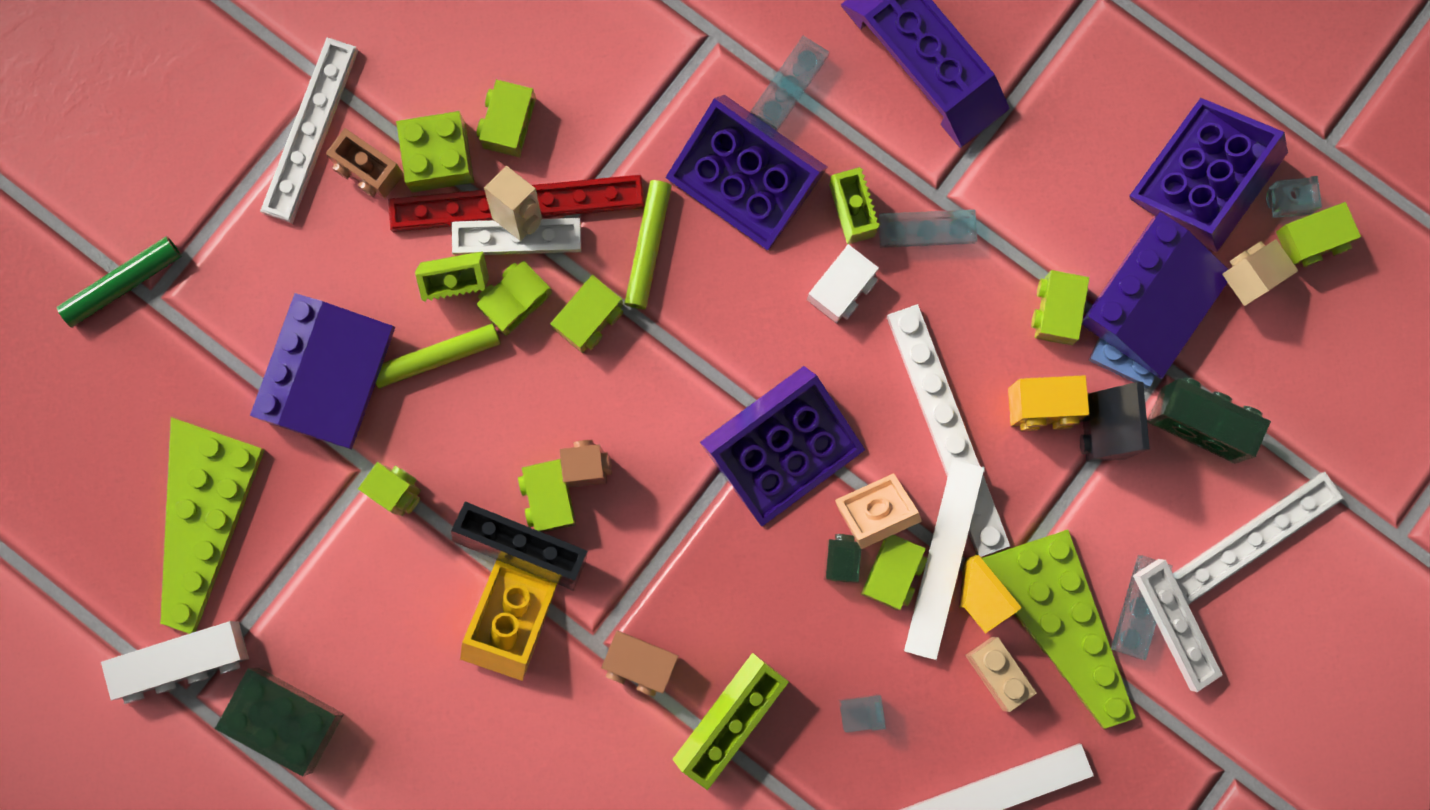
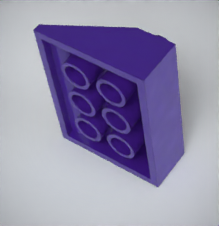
M722 95L713 99L665 178L766 250H769L810 195L828 167L728 96Z
M1200 97L1129 197L1154 216L1161 211L1188 229L1206 248L1218 252L1288 154L1285 132Z
M1160 211L1150 221L1082 320V326L1162 379L1228 283L1222 274L1229 269L1188 229Z
M294 293L250 416L269 424L352 450L396 327L330 303Z
M805 366L794 372L700 442L761 527L865 451V448L818 376Z

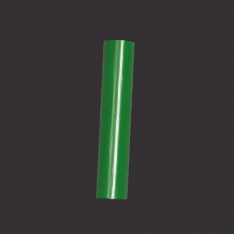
M165 236L57 306V311L67 325L73 328L181 258V253L172 240Z

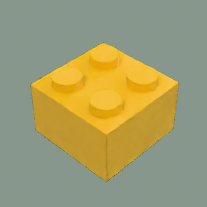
M1086 375L1018 379L1008 388L1011 426H1020V431L1040 430V427L1047 426V424H1052L1054 430L1073 428L1072 425L1080 424L1079 420L1089 415Z

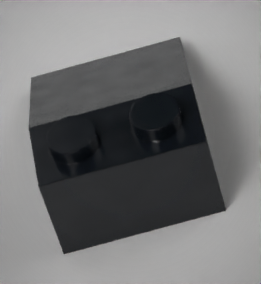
M1143 382L1130 383L1087 394L1089 415L1079 420V422H1083L1084 435L1080 436V449L1082 454H1086V462L1125 460L1150 449Z

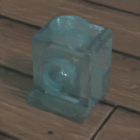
M1318 176L1277 180L1269 187L1266 196L1267 205L1270 209L1272 208L1273 218L1311 215L1320 209L1322 205ZM1292 191H1295V197H1296V199H1294V198L1292 197V195H1291V192H1292Z

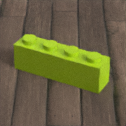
M752 653L672 759L681 772L708 790L789 681Z

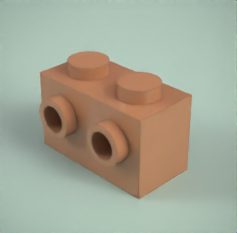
M346 128L343 129L326 152V155L334 163L332 169L347 180L350 176L360 182L358 187L372 197L377 193L386 199L404 174L396 162Z
M593 440L573 442L574 447L560 449L563 483L568 488L606 484V475H612L610 455H608V452L603 451L600 444H594Z
M616 630L601 668L608 671L606 674L607 678L622 684L625 683L626 679L638 683V691L655 697L657 692L664 693L679 655Z

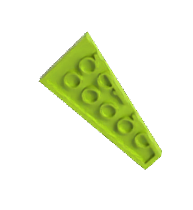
M172 417L170 424L160 624L191 634L197 631L265 449Z
M1067 529L983 557L982 560L1022 607L1015 613L1016 617L1042 651L1054 663L1062 677L1067 680L1077 693L1078 698L1101 728L1106 729L1135 719L1134 711L1069 530Z

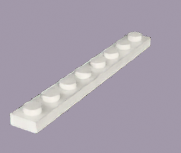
M918 304L888 314L887 320L947 478L952 459L980 466ZM984 476L982 477L969 529V536L975 552L980 557L1010 547Z

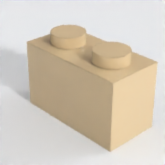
M506 166L484 187L492 219L521 241L527 234H532L538 229L542 216L536 188Z
M1275 239L1266 246L1260 241L1247 251L1229 261L1233 267L1222 275L1242 304L1246 306L1298 272V269L1277 239Z
M999 637L989 638L965 655L1003 711L1011 712L1037 694Z

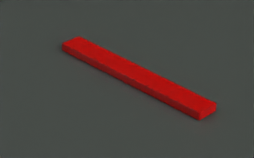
M641 175L532 185L536 188L542 218L645 208ZM485 190L388 199L390 230L392 232L452 227V222L493 220Z

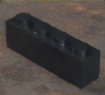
M464 502L451 530L452 542L573 591L587 559V550L468 502Z

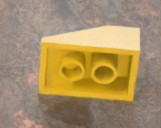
M496 560L462 641L460 660L523 681L557 584Z

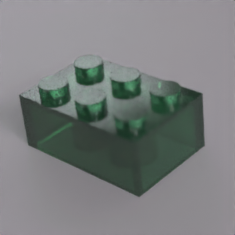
M1187 377L1179 378L1161 388L1147 423L1234 464L1256 457L1271 423L1270 420L1262 417L1263 413L1250 406L1242 408L1231 403L1232 398L1228 395L1216 391L1212 394L1201 389V383Z
M248 668L217 723L215 730L303 777L313 773L344 713L260 668Z

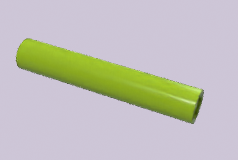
M651 180L649 184L624 303L632 308L646 309L672 188V185L667 182Z
M494 324L483 326L384 362L376 381L377 387H385L500 345L501 343Z

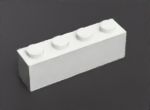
M229 621L102 661L101 665L111 701L123 699L124 704H129L144 699L143 693L155 689L156 694L176 689L175 683L185 679L188 680V684L208 679L207 672L219 669L220 674L240 669L239 662L248 660L249 656L239 621Z

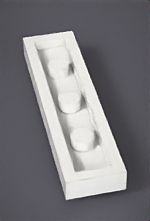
M580 218L542 219L538 229L532 234H527L521 241L494 220L452 222V254L459 256L483 251L484 255L581 252Z
M1158 559L1133 575L1190 691L1199 692L1221 677L1223 674L1167 561Z

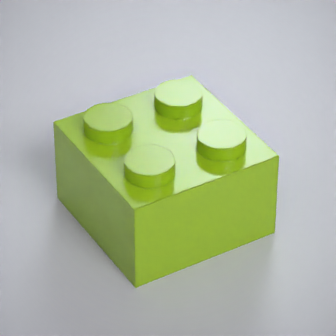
M460 111L396 121L404 179L412 193L474 183L466 124Z

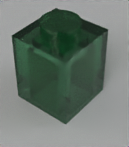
M835 534V540H827L823 580L859 582L862 549L858 542H854L855 537L853 535Z

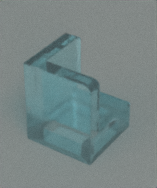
M873 694L839 699L842 725L845 732L886 729L881 695Z

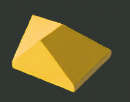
M979 555L968 557L963 561L959 608H965L981 629L987 633L1022 607Z

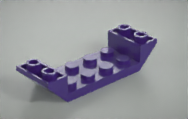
M846 0L841 4V7L860 30L866 25L942 114L943 119L940 125L960 148L1009 111V105L993 71L932 0Z

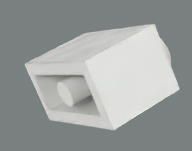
M848 244L809 292L807 301L835 323H838L842 316L847 320L859 305L855 302L862 292L867 295L878 282V279L874 276L879 267Z

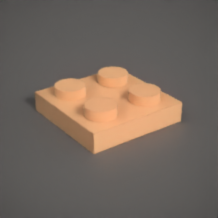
M894 473L835 500L838 510L861 549L922 522L918 510Z

